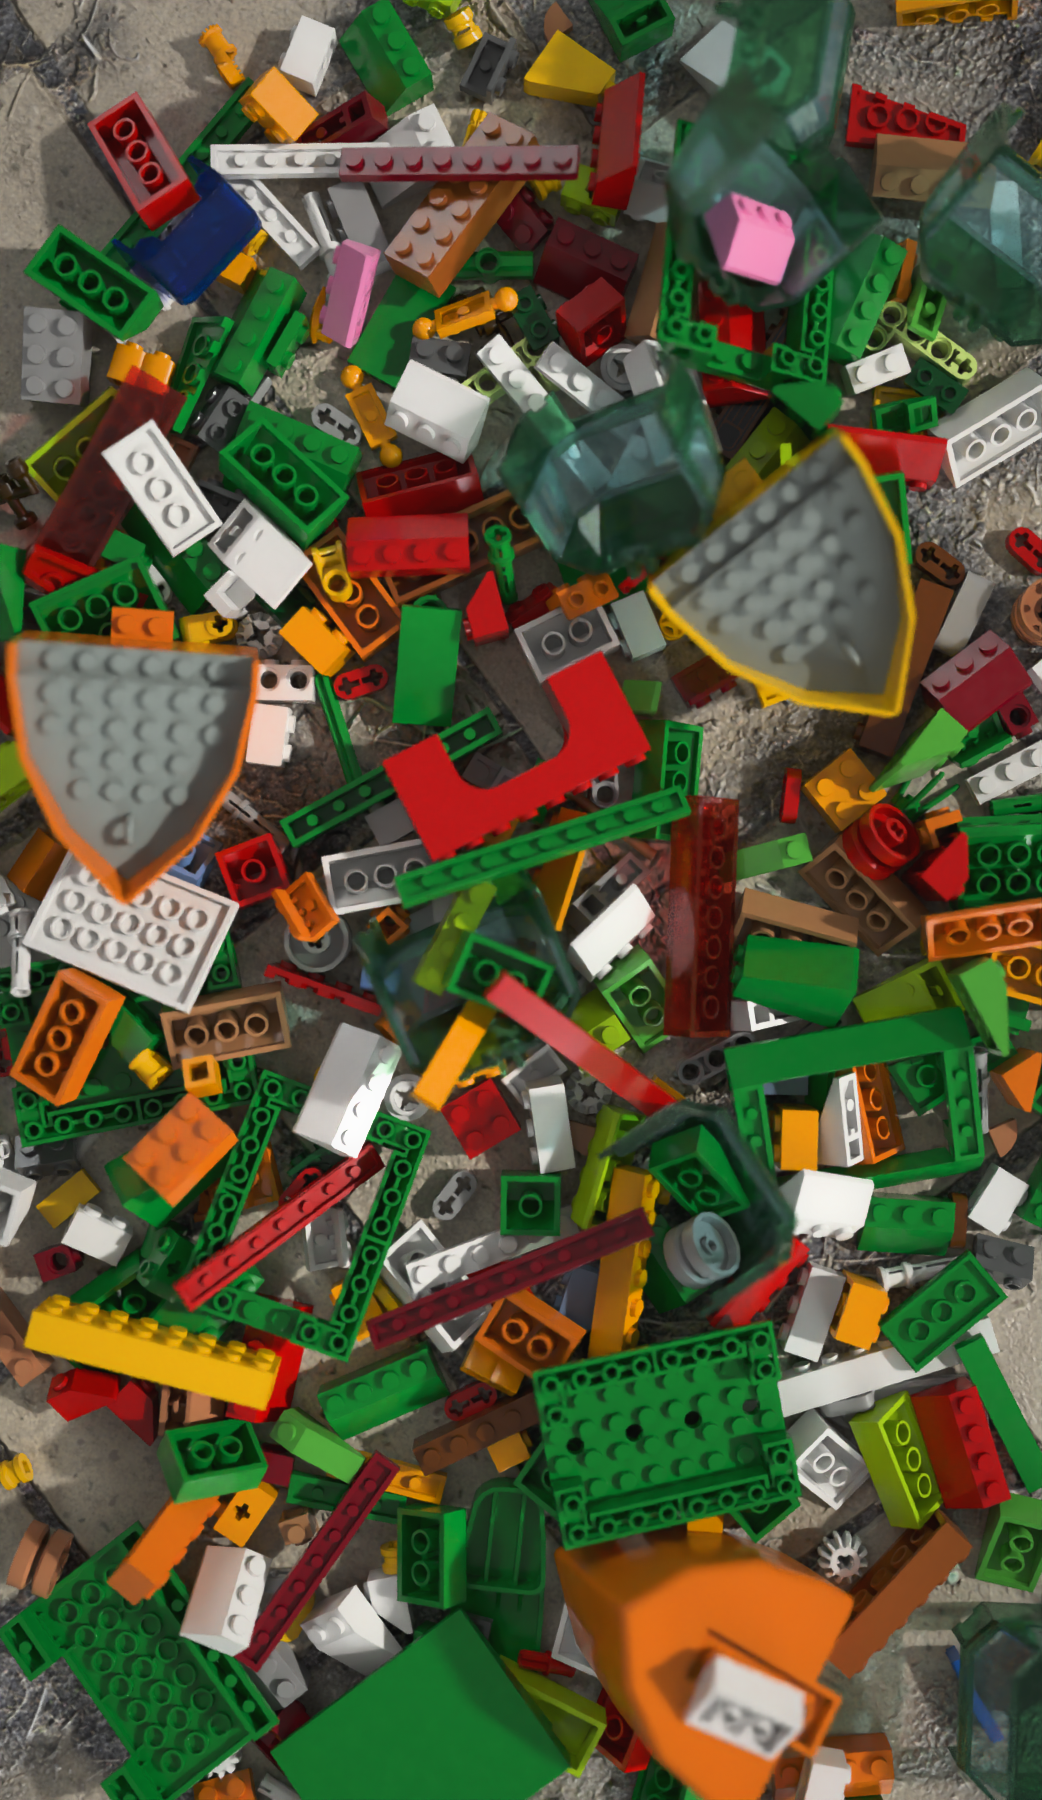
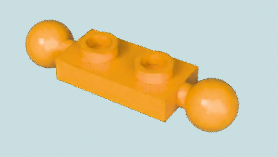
M511 287L500 288L496 292L495 297H492L489 290L434 310L435 319L433 320L426 317L417 319L413 323L412 333L421 340L433 338L435 332L438 333L440 339L456 335L461 331L496 319V309L504 312L512 311L517 306L518 295Z
M348 365L344 367L340 374L341 382L346 388L352 389V392L346 394L345 397L371 450L381 448L379 458L385 467L395 468L399 466L403 459L402 451L398 446L391 444V441L397 439L398 436L394 429L385 425L387 413L372 383L362 385L364 375L358 366Z

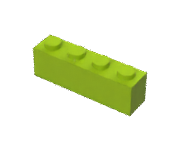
M485 882L456 892L411 977L414 983L439 996L442 995L445 988L440 983L463 929L467 928L475 932L498 888Z

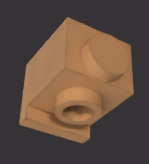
M300 1505L284 1510L278 1522L285 1546L295 1544L296 1546L303 1545L309 1542L320 1529L313 1508Z

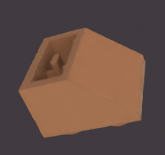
M162 1384L158 1436H163L166 1430L224 1421L226 1400Z

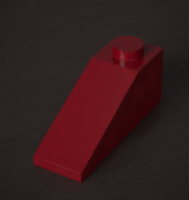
M364 90L310 124L296 140V143L374 142L390 129L385 107Z

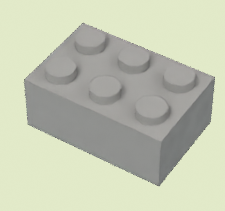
M24 306L21 400L86 407L89 404L93 321L78 311Z

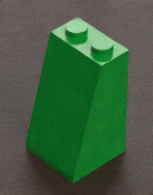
M748 934L743 945H737L733 955V961L736 962V965L730 976V982L734 983L732 996L828 1028H834L857 993L860 949Z
M233 1147L174 1207L168 1204L126 1163L123 1157L131 1150L108 1162L104 1169L121 1205L160 1230L223 1175Z

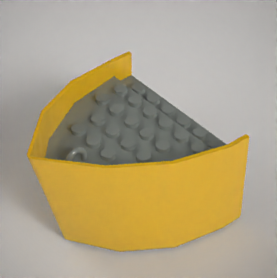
M833 426L825 430L764 480L761 479L744 456L697 494L698 499L714 520L655 566L656 568L648 576V593L677 626L729 672L799 705L884 716L897 715L901 709L915 613L903 537L865 459L848 436Z

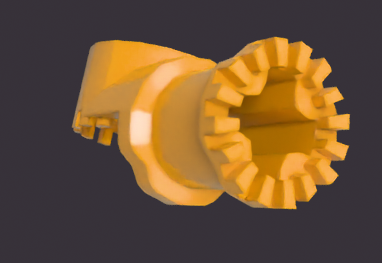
M218 24L210 25L209 30L205 28L206 32L202 31V35L198 39L199 44L203 48H207L212 54L220 76L228 87L233 90L245 81L243 73L239 74L241 70L236 69L238 65H233L237 48L233 44H229L224 38L222 29Z

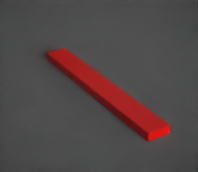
M503 970L483 993L486 999L659 1124L678 1103L674 1096Z
M369 1141L364 1143L357 1158L345 1157L172 1284L187 1310L191 1312L386 1167L373 1144Z

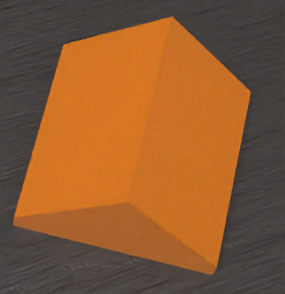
M38 827L6 877L23 893L42 902L69 849L60 840Z
M1020 1047L1016 1049L1018 1054L989 1073L1009 1105L1026 1112H1031L1042 1063V1053Z

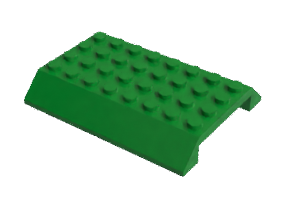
M139 1520L57 1583L48 1599L39 1597L0 1628V1638L30 1682L63 1656L127 1749L130 1756L100 1783L110 1800H175L253 1739L255 1742L277 1725L280 1720L234 1656L227 1655L179 1635L191 1594L173 1568L169 1571L171 1575L159 1590L157 1589L148 1600L143 1597L135 1606L107 1583V1580L145 1531Z

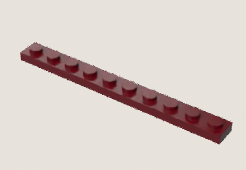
M642 1206L365 1321L374 1349L380 1350L656 1236L645 1208Z

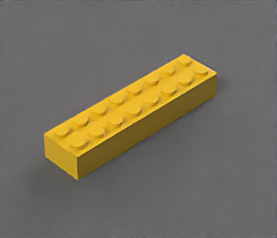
M56 1294L52 1297L49 1296L32 1313L24 1343L26 1348L265 1410L273 1392L282 1358L275 1356L276 1353L269 1349L260 1348L256 1351L246 1348V1345L242 1342L229 1341L226 1343L218 1341L217 1337L212 1334L200 1333L195 1335L188 1333V1330L181 1326L172 1325L169 1328L158 1325L159 1322L151 1318H141L140 1320L131 1318L127 1312L121 1310L108 1312L101 1310L100 1306L94 1303L83 1302L78 1304L70 1302L71 1299L64 1295Z

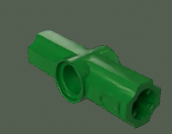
M490 247L482 248L478 252H473L452 281L481 280L486 284H494L499 280H533V251H497ZM486 262L496 263L495 268L492 270H484L482 268Z

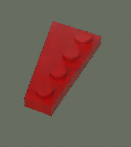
M852 83L844 146L874 149L877 133L965 142L966 124L934 112L929 114L915 109V105L887 99L888 95L877 91L874 94L863 90L862 86Z
M34 543L22 568L25 576L50 593L100 571ZM140 592L138 595L140 600L136 608H142L148 598V595Z
M282 959L280 963L275 962L267 965L264 973L266 977L274 979L277 975L285 978L284 981L288 985L303 989L311 988L313 989L312 992L319 996L335 1000V998L340 999L342 1004L378 1017L382 1014L381 1011L385 1004L379 1002L381 997L368 991H364L363 995L352 991V985L338 980L336 984L324 981L325 975L318 972L303 973L297 970L298 967L294 963Z

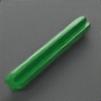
M318 673L314 677L315 687L346 783L348 784L361 777L362 773L337 695L334 691L332 679L329 676Z

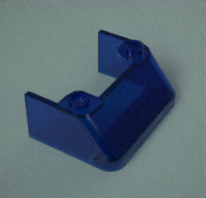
M192 155L187 160L199 176L194 188L201 200L163 241L153 236L142 238L133 249H130L116 238L111 241L136 275L180 305H189L195 302L258 234L262 227V221L256 211L218 171Z

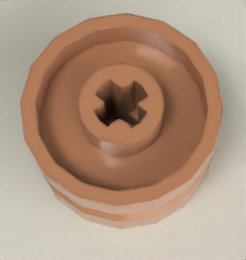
M33 1520L16 1551L6 1585L22 1590L33 1577L31 1584L32 1594L48 1599L63 1572L74 1534L57 1529L48 1541L49 1525Z

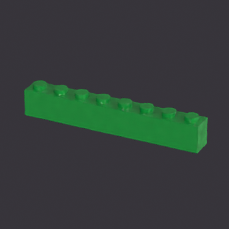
M488 706L437 735L453 764L501 738L503 732ZM381 765L279 822L292 846L300 848L364 813L370 807L393 797L396 792Z

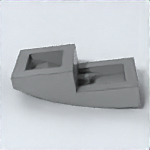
M475 751L460 777L481 789H491L518 775Z

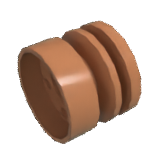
M1042 578L1031 584L1017 597L1012 605L1010 616L1012 628L1017 636L1027 644L1042 647V618L1038 616V613L1042 611Z

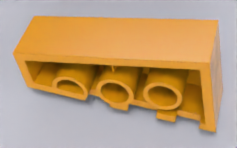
M895 0L897 27L936 24L939 18H945L946 21L951 23H962L969 16H980V22L992 21L993 15L1006 14L1007 20H1017L1019 0Z

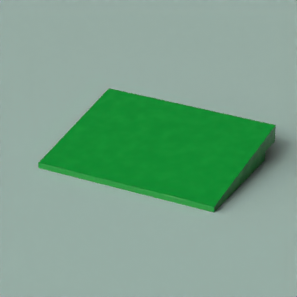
M461 1606L270 1750L271 1755L302 1800H528L571 1768V1754L552 1731L553 1724Z

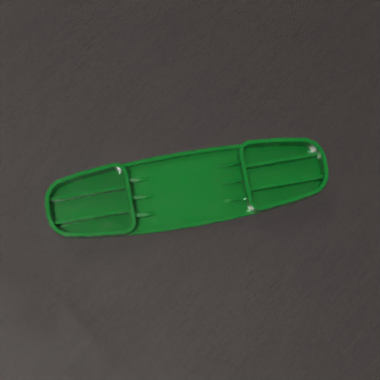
M497 1477L482 1483L475 1491L466 1522V1602L452 1606L450 1613L461 1606L466 1612L493 1619L489 1643L499 1656L501 1654L517 1662L520 1650L526 1649L540 1652L546 1582L545 1514L541 1506L513 1484L516 1478Z

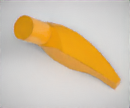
M325 286L322 287L310 316L309 328L312 344L317 343L318 340L331 344L333 341L321 333L323 324L319 323L321 309L326 303Z

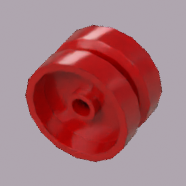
M878 803L865 812L861 818L845 828L842 835V845L847 858L859 872L873 880H885L918 855L920 839L915 826L904 813L892 805Z

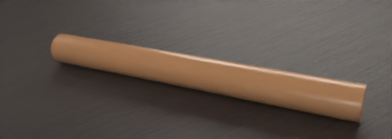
M571 791L564 794V796L588 814L602 810L581 793L573 796ZM629 836L621 838L648 860H651L657 853L655 849L641 839L629 838Z

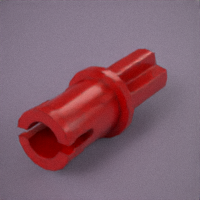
M522 1649L517 1657V1664L520 1668L540 1671L544 1676H548L551 1673L572 1678L576 1672V1668L552 1658V1652L549 1650L542 1653Z

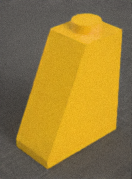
M557 29L525 75L523 92L531 96L596 107L597 102H602L604 91L615 85L616 70Z

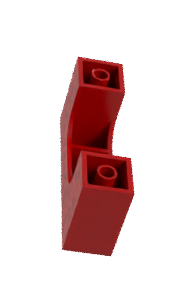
M601 650L547 677L541 685L562 725L564 733L563 745L557 756L491 789H478L468 785L458 775L437 734L382 761V767L431 862L436 860L442 862L457 856L455 850L465 846L468 851L485 842L482 836L491 832L493 837L509 830L512 828L510 825L511 821L518 818L519 822L522 823L538 815L537 808L545 805L548 810L565 801L564 794L571 791L573 796L592 787L591 780L598 778L599 782H602L620 772L617 768L618 766L624 764L627 769L646 759L644 753L649 751L651 747Z

